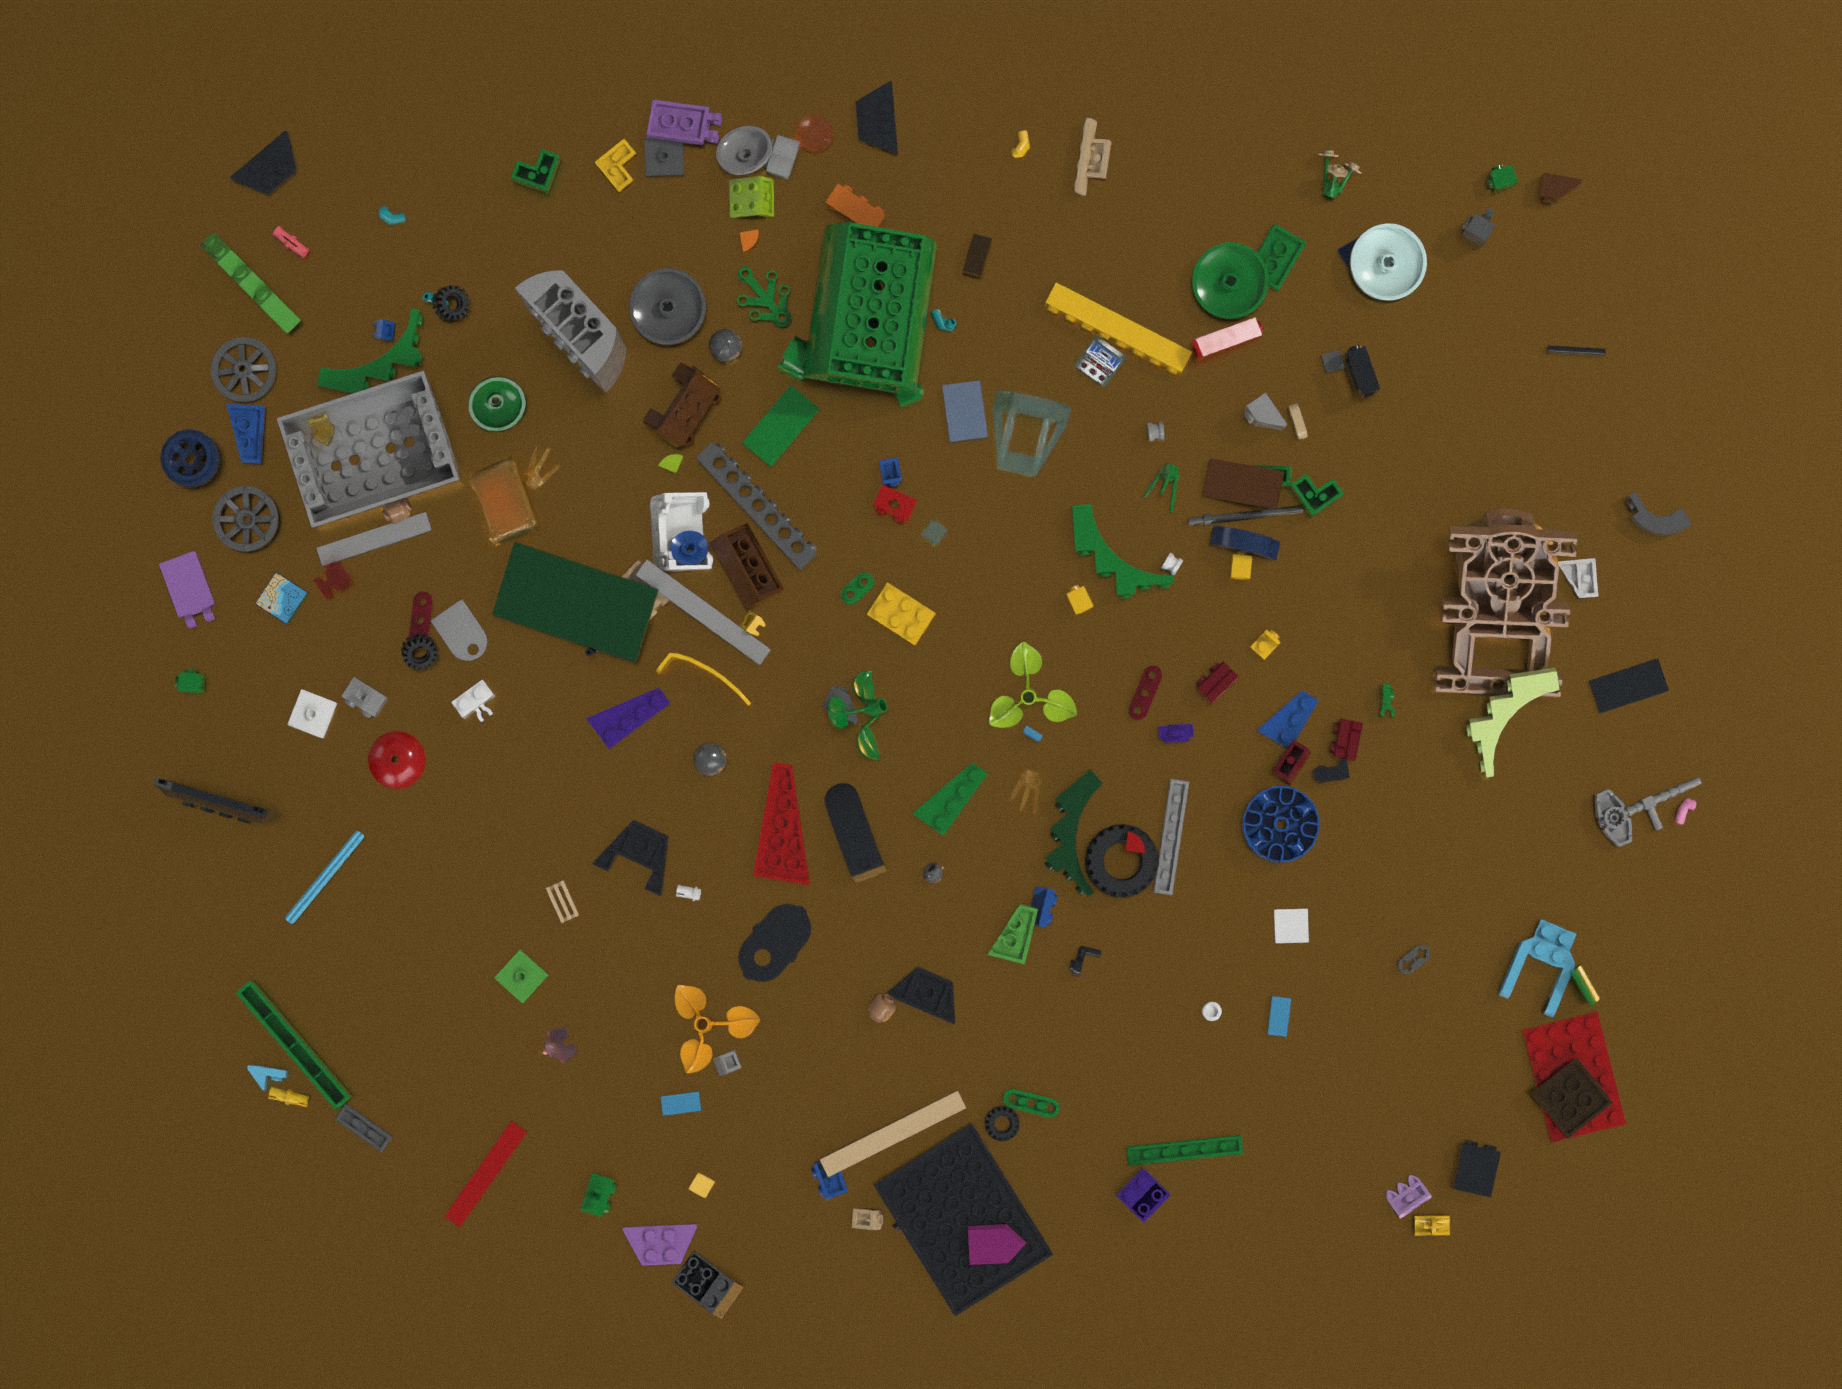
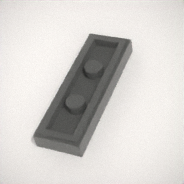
M345 1103L335 1117L336 1121L381 1153L393 1138L392 1135L347 1103Z

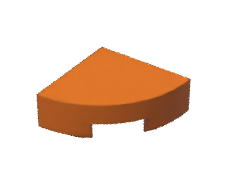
M758 229L740 233L743 252L749 251L756 244L759 237Z

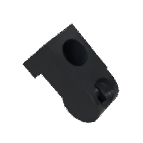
M1347 759L1338 760V766L1316 767L1312 772L1313 779L1318 783L1350 778Z

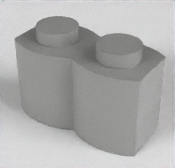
M780 135L777 136V139L773 138L771 157L764 164V167L767 168L766 173L788 180L800 142Z

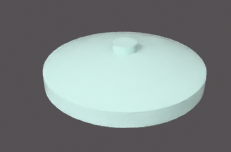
M1381 224L1368 229L1357 239L1350 255V270L1355 283L1370 297L1384 301L1401 299L1412 293L1422 282L1427 267L1426 252L1420 239L1411 230L1397 224Z

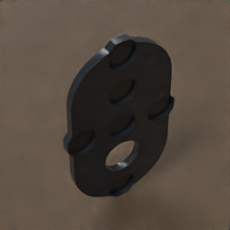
M792 904L779 905L773 908L761 923L753 927V932L742 944L738 956L743 976L747 980L759 982L773 980L782 973L789 963L795 961L797 953L806 944L811 934V922L804 907ZM760 949L767 950L771 955V961L766 966H759L754 960L755 953Z

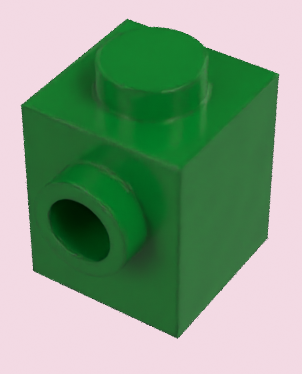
M1498 165L1491 168L1492 171L1488 174L1487 178L1488 186L1490 189L1493 188L1494 193L1516 186L1518 183L1512 165L1506 167Z
M185 669V672H179V676H176L175 688H178V692L203 694L205 675L196 674V670Z

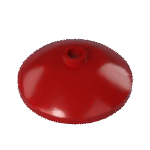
M393 731L383 734L373 743L368 754V766L372 776L377 782L388 788L401 789L414 784L421 777L425 769L426 756L421 743L414 736L405 732ZM394 756L399 758L397 763L392 762Z

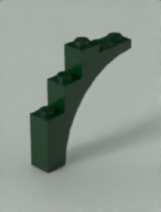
M1091 769L1055 798L1057 801L1055 806L1061 813L1065 811L1067 814L1050 828L1052 831L1050 836L1056 842L1060 841L1062 844L1045 857L1047 862L1044 863L1051 872L1055 870L1058 873L1063 868L1065 870L1063 875L1069 882L1073 880L1078 885L1075 889L1082 897L1084 895L1089 897L1094 891L1085 880L1079 866L1076 852L1078 822L1088 800L1103 784Z

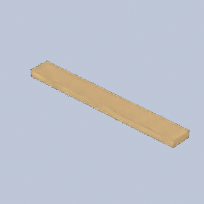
M956 1091L820 1159V1162L827 1176L830 1177L966 1109L959 1092Z

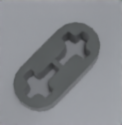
M1425 945L1414 947L1398 961V970L1403 974H1410L1430 958L1429 948ZM1418 949L1426 950L1424 953L1426 957L1424 959L1422 957L1414 958L1418 955ZM1412 959L1414 962L1409 965L1411 969L1403 970L1401 968L1403 966L1402 962H1409Z

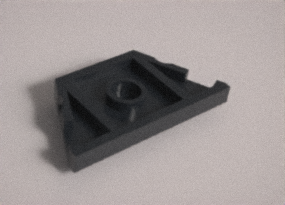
M889 81L855 101L858 139L861 142L898 155L892 81Z
M285 130L236 171L230 179L267 196L272 194L298 172L289 133Z
M916 967L887 992V994L898 1001L955 1024L953 982Z

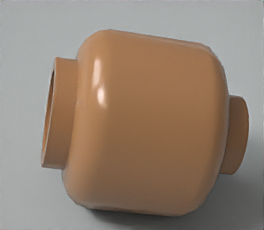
M407 498L385 504L382 513L387 521L391 520L397 524L410 516L412 507Z
M889 994L875 995L867 1007L868 1015L875 1022H887L896 1010L893 997Z

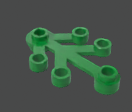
M746 266L741 267L738 270L739 280L744 283L747 282L760 298H749L742 294L737 298L738 305L741 307L747 305L768 307L772 313H760L759 310L753 309L749 313L750 319L752 321H773L778 327L788 326L792 319L791 313L787 310V299L790 294L789 286L781 285L778 291L781 297L778 308L774 303L775 282L778 279L777 272L774 270L767 272L768 285L766 293L753 278L752 270ZM743 271L749 272L747 277H743L741 274ZM774 273L776 275L775 279H769V274ZM784 287L788 289L786 294L781 293V289ZM742 297L746 298V303L744 304L739 302V299ZM753 312L759 314L757 318H752L751 315ZM784 314L786 316L785 320L780 321L778 319L779 315Z

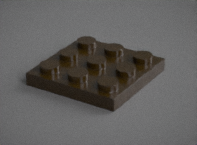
M1577 1057L1531 1092L1532 1096L1566 1139H1569L1613 1104Z

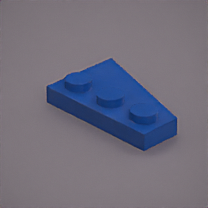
M226 404L241 462L262 464L265 406Z
M1301 691L1262 725L1257 732L1288 748L1291 742L1297 739L1319 700Z

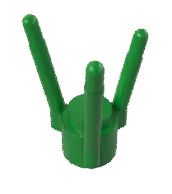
M1165 463L1163 468L1160 467L1158 474L1143 497L1146 498L1160 477L1164 480L1160 491L1161 495L1164 494L1168 482L1173 481L1169 510L1172 513L1177 482L1180 476L1178 474L1179 468L1169 463Z

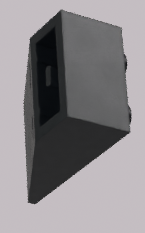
M695 1251L692 1252L672 1281L675 1286L703 1308L721 1319L744 1288L731 1276Z

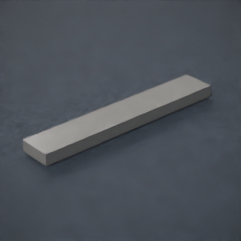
M424 512L406 518L397 524L384 525L318 547L317 551L321 564L324 567L430 532L432 528L427 513Z
M1170 779L1158 857L1159 868L1155 877L1153 893L1173 894L1189 781Z

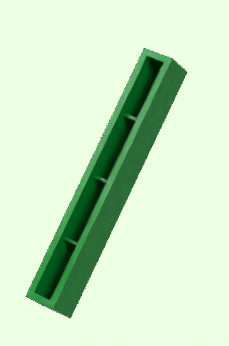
M254 980L248 981L236 992L238 997L335 1110L340 1109L353 1097Z

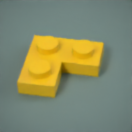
M623 139L595 161L597 167L618 192H621L634 181L623 168V165L633 158L636 152Z

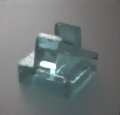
M932 519L922 533V536L938 546L948 529Z

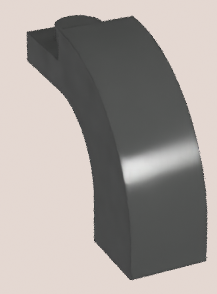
M1636 491L1626 497L1628 499L1626 501L1631 511L1636 512V514L1630 517L1631 520L1645 532L1653 535H1671L1692 525L1682 508L1669 516L1659 517L1646 509Z

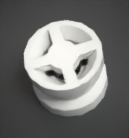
M1170 552L1161 569L1169 571L1174 576L1183 559H1177Z

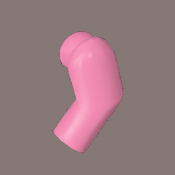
M1686 798L1678 808L1675 822L1684 824L1688 809L1694 810L1697 802L1691 800V798Z

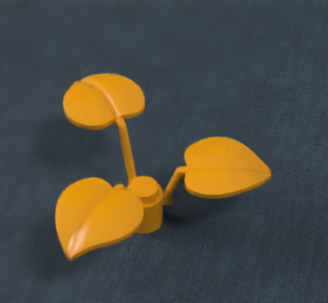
M678 985L676 988V1009L686 1019H691L695 1014L697 1015L694 1027L699 1031L698 1034L700 1036V1042L690 1039L681 1047L680 1056L686 1073L698 1072L710 1063L713 1051L710 1045L703 1044V1033L709 1032L713 1025H729L728 1030L732 1036L746 1038L752 1034L760 1022V1017L753 1010L742 1006L733 1007L727 1012L728 1021L711 1022L709 1018L700 1016L699 1013L706 1006V996L702 990L684 985Z

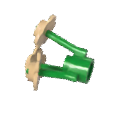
M1329 148L1323 150V153H1318V155L1326 156L1324 178L1321 186L1324 188L1322 193L1337 198L1338 193H1342L1343 187L1352 172L1362 173L1358 171L1360 167L1356 162L1353 163L1351 161L1349 164L1343 163L1350 167L1349 171L1338 164L1329 165L1330 156L1339 157V155H1334V151H1331ZM1328 172L1334 175L1333 179L1328 180ZM1342 176L1344 179L1339 185L1340 182L1337 181V178Z

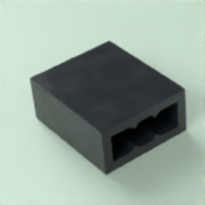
M1467 1140L1466 1144L1461 1143L1451 1188L1491 1197L1501 1152L1496 1151L1497 1147L1485 1145V1148L1478 1147V1142Z

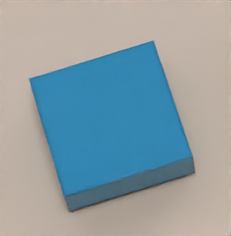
M1026 726L1023 734L1037 743L1043 737L1029 726Z

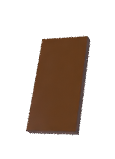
M1210 458L1203 496L1277 510L1285 472Z

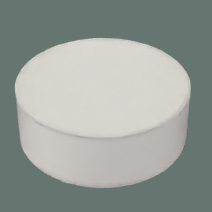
M1208 1002L1202 1008L1204 1018L1209 1021H1215L1221 1016V1007L1216 1002Z

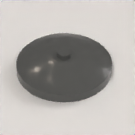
M664 268L652 271L639 280L631 293L629 311L635 328L643 337L656 344L675 345L688 340L699 330L705 318L706 301L700 285L694 278L681 270Z

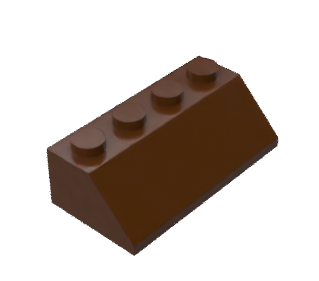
M748 523L729 530L709 542L745 609L758 605L784 590Z

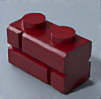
M1224 661L1221 664L1216 662L1209 669L1212 673L1207 678L1203 675L1196 682L1198 685L1196 690L1211 705L1240 678Z
M1342 718L1339 719V722H1335L1333 733H1336L1335 741H1331L1329 752H1333L1332 757L1356 761L1363 727L1362 722Z
M1293 740L1274 768V776L1291 786L1304 766L1305 760L1311 755L1310 749Z

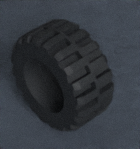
M1117 824L1107 827L1091 840L1087 848L1085 858L1087 875L1094 886L1109 896L1124 898L1137 895L1148 888L1156 877L1157 869L1159 868V854L1155 847L1156 845L1146 832H1143L1136 826ZM1132 832L1143 841L1145 853H1138L1140 865L1133 876L1127 879L1114 878L1105 869V853L1116 843H1126L1127 833Z

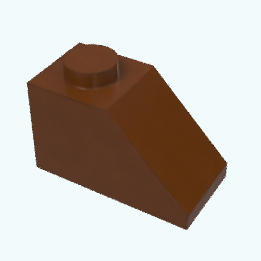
M1544 173L1541 177L1538 198L1542 199V202L1545 203L1557 202L1581 184L1582 179Z

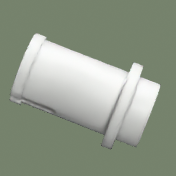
M678 884L676 897L693 899V901L700 899L701 889H698L697 886L692 888Z

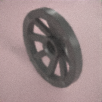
M246 337L235 338L224 343L215 353L211 364L212 380L218 391L226 398L241 403L253 402L266 395L272 388L277 374L275 358L271 351L258 340ZM244 345L256 347L257 349L245 360ZM235 346H238V361L227 353L228 350ZM263 352L268 364L251 365ZM222 357L229 361L233 367L219 369ZM241 366H245L244 372H240ZM269 370L265 383L253 374V371ZM234 373L232 379L224 387L219 376ZM239 378L241 379L243 395L230 392ZM250 378L261 389L253 394H249L247 379Z
M241 486L227 491L218 500L213 511V527L217 536L225 545L237 551L248 552L262 548L270 542L278 528L279 515L275 503L270 496L255 487ZM243 494V510L230 499L236 495ZM249 494H254L262 499L250 511ZM227 504L237 516H221L224 505ZM267 504L271 516H256L260 509ZM250 517V521L245 523L244 518ZM220 522H236L237 525L225 534ZM257 522H271L266 534L256 525ZM243 528L242 544L231 541L230 539ZM250 529L261 538L252 544H249Z

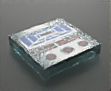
M1095 335L1074 367L1105 388L1127 356Z

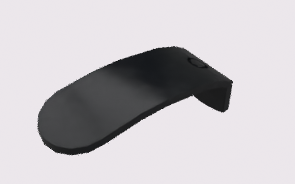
M847 783L832 786L826 793L825 806L852 879L857 883L888 871L879 853L856 789Z

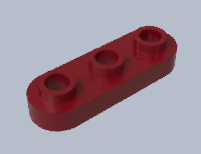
M419 592L413 598L409 630L410 639L412 634L415 637L418 636L417 633H421L422 636L426 634L429 638L433 598L427 592ZM421 598L426 599V603L423 605L419 603ZM423 617V623L419 624L417 618Z
M1157 666L1147 667L1142 674L1128 709L1129 716L1134 720L1144 719L1149 711L1162 679V671ZM1152 671L1156 673V678L1154 679L1149 676V673ZM1147 689L1149 695L1143 696L1142 690ZM1136 707H1140L1142 709V712L1140 714L1135 713Z

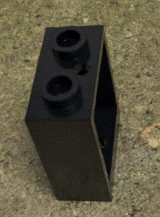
M1360 344L1350 347L1344 355V359L1358 400L1377 394L1380 386L1366 346L1360 347Z

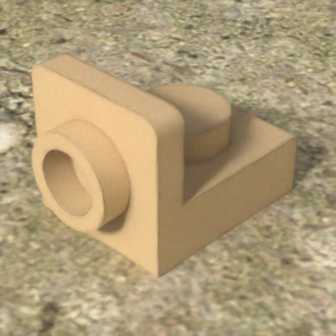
M853 1208L852 1228L866 1230L881 1229L884 1220L882 1210Z

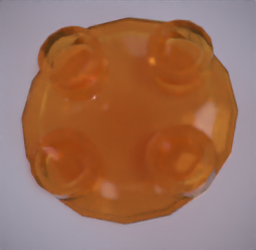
M812 114L801 120L796 130V136L802 148L816 153L830 146L833 141L834 130L827 118Z

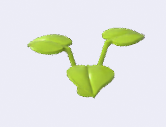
M1026 642L1020 643L1012 654L1010 666L1015 675L1022 676L1025 674L1026 689L1022 692L1021 700L1017 703L1010 696L997 698L991 707L989 724L999 728L1014 726L1023 717V711L1018 706L1023 703L1031 705L1035 701L1046 702L1043 712L1046 718L1053 722H1061L1077 715L1076 705L1066 692L1052 690L1048 695V699L1038 698L1035 690L1029 687V674H1036L1040 670L1042 658L1040 653Z

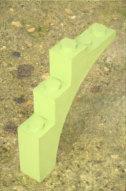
M1556 668L1510 674L1507 687L1508 692L1512 693L1489 697L1490 703H1486L1488 714L1492 715L1469 719L1470 725H1466L1468 737L1472 736L1473 742L1480 741L1477 742L1478 753L1483 755L1480 767L1481 772H1485L1486 778L1494 776L1493 760L1495 747L1508 720L1529 701L1543 694L1560 690Z

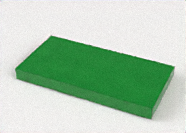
M790 385L744 439L742 444L772 467L819 412L820 408L794 386Z

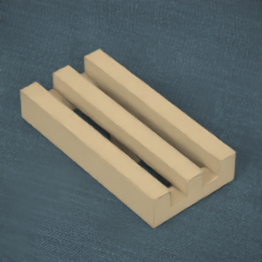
M564 880L546 888L561 923L579 916ZM562 886L574 914L570 915L558 888ZM553 889H555L557 896L561 902V905L565 911V914L567 916L565 918L563 917L560 908L556 902V899L552 893Z

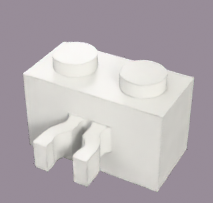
M481 680L451 703L462 718L465 719L476 711L478 719L483 722L484 719L479 708L481 707L483 711H487L490 716L493 715V712L485 707L484 704L493 699L495 694L486 682Z

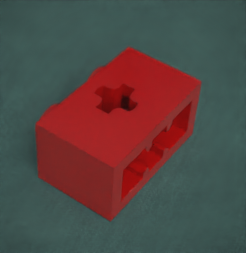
M882 484L873 507L876 508L875 512L884 516L886 513L893 516V520L903 524L904 521H909L917 500ZM897 501V505L899 506V508L895 507L894 510H892L891 505L889 503Z

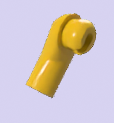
M1027 131L1018 132L1019 144L1011 150V154L1015 158L1023 157L1030 148Z

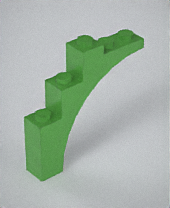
M214 232L205 238L200 246L288 334L301 320Z

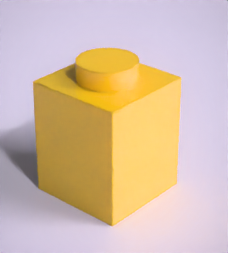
M1237 551V554L1232 555L1230 579L1250 580L1252 556H1248V552Z
M1079 585L1068 589L1069 593L1066 594V597L1075 616L1094 607L1084 586L1079 587Z

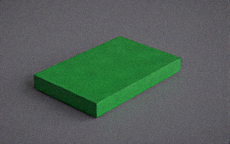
M1275 223L1257 253L1263 259L1268 270V287L1278 292L1307 242Z

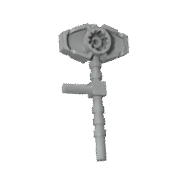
M1699 777L1694 778L1683 784H1678L1674 788L1671 787L1665 792L1662 791L1658 795L1643 798L1640 802L1624 808L1625 804L1610 789L1595 794V817L1599 819L1598 824L1603 828L1601 831L1614 845L1621 847L1632 842V822L1628 816L1642 810H1647L1655 830H1660L1663 826L1654 808L1657 806L1656 803L1666 801L1677 794H1682L1686 790L1702 784Z

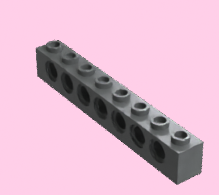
M712 442L696 459L801 571L817 556L815 552L817 548L810 541L806 543L803 540L804 534L797 527L793 529L789 524L791 520L784 513L780 515L777 512L778 506L771 499L767 501L764 498L765 492L758 485L754 487L751 484L752 478L745 471L743 473L737 468L739 464L732 457L730 459L724 454L726 450L719 443L715 445ZM718 458L723 459L725 462L721 468L714 466V461ZM731 472L736 473L738 476L734 482L727 480V475ZM747 486L750 488L751 491L748 496L740 494L742 487ZM760 500L763 502L764 505L761 510L753 508L755 501ZM773 514L776 516L777 519L774 524L766 522L768 515ZM782 528L789 530L790 533L787 538L779 536V531ZM795 542L802 544L803 548L800 552L792 550V545Z

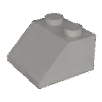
M1266 393L1248 404L1244 409L1245 414L1243 415L1249 424L1253 423L1254 426L1282 431L1287 426V423Z

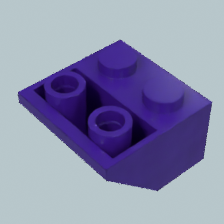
M1143 1167L1115 1194L1142 1222H1145L1170 1196Z

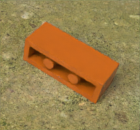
M837 184L825 202L827 207L848 221H852V223L875 227L881 226L886 218L885 211L877 205L871 206L868 204L869 200L860 194L856 196L852 193L853 190L849 186Z

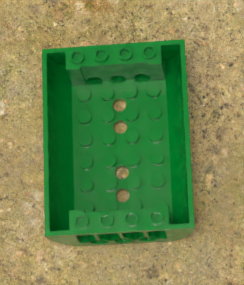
M852 222L834 223L824 227L803 378L916 396L937 252L936 241L926 235ZM883 262L886 265V271H878L876 264ZM881 281L884 285L883 290L877 291L874 288V282ZM876 319L878 327L875 329L870 328L868 320ZM868 337L875 340L876 344L872 348L868 347L865 343Z

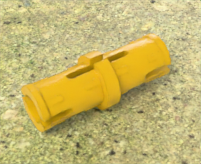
M271 1087L269 1091V1099L285 1102L286 1105L295 1104L306 1108L309 1102V1095L298 1094L290 1089L287 1091Z

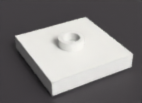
M301 689L287 725L324 739L338 703Z

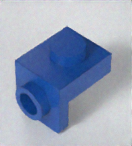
M898 457L879 460L882 483L887 484L888 487L899 485V481H902Z

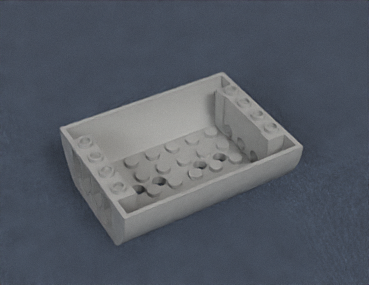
M563 270L537 274L515 287L527 309L543 325L540 329L547 336L551 334L556 339L553 343L560 350L564 348L568 352L566 357L573 364L577 362L581 366L579 371L586 378L590 376L607 393L618 379L626 357V347L617 328ZM575 310H578L580 312V315L576 314ZM588 324H592L594 329H590Z
M424 371L277 418L312 528L460 480L458 466L434 392ZM412 437L415 443L412 447L408 448L404 445V441L406 438ZM394 443L396 445L394 453L386 451L388 444ZM358 455L360 462L357 465H351V456ZM333 462H341L342 467L339 471L332 470Z

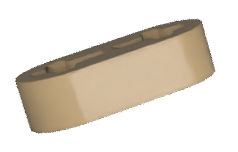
M1298 404L1288 405L1289 415L1297 439L1307 438L1306 427Z

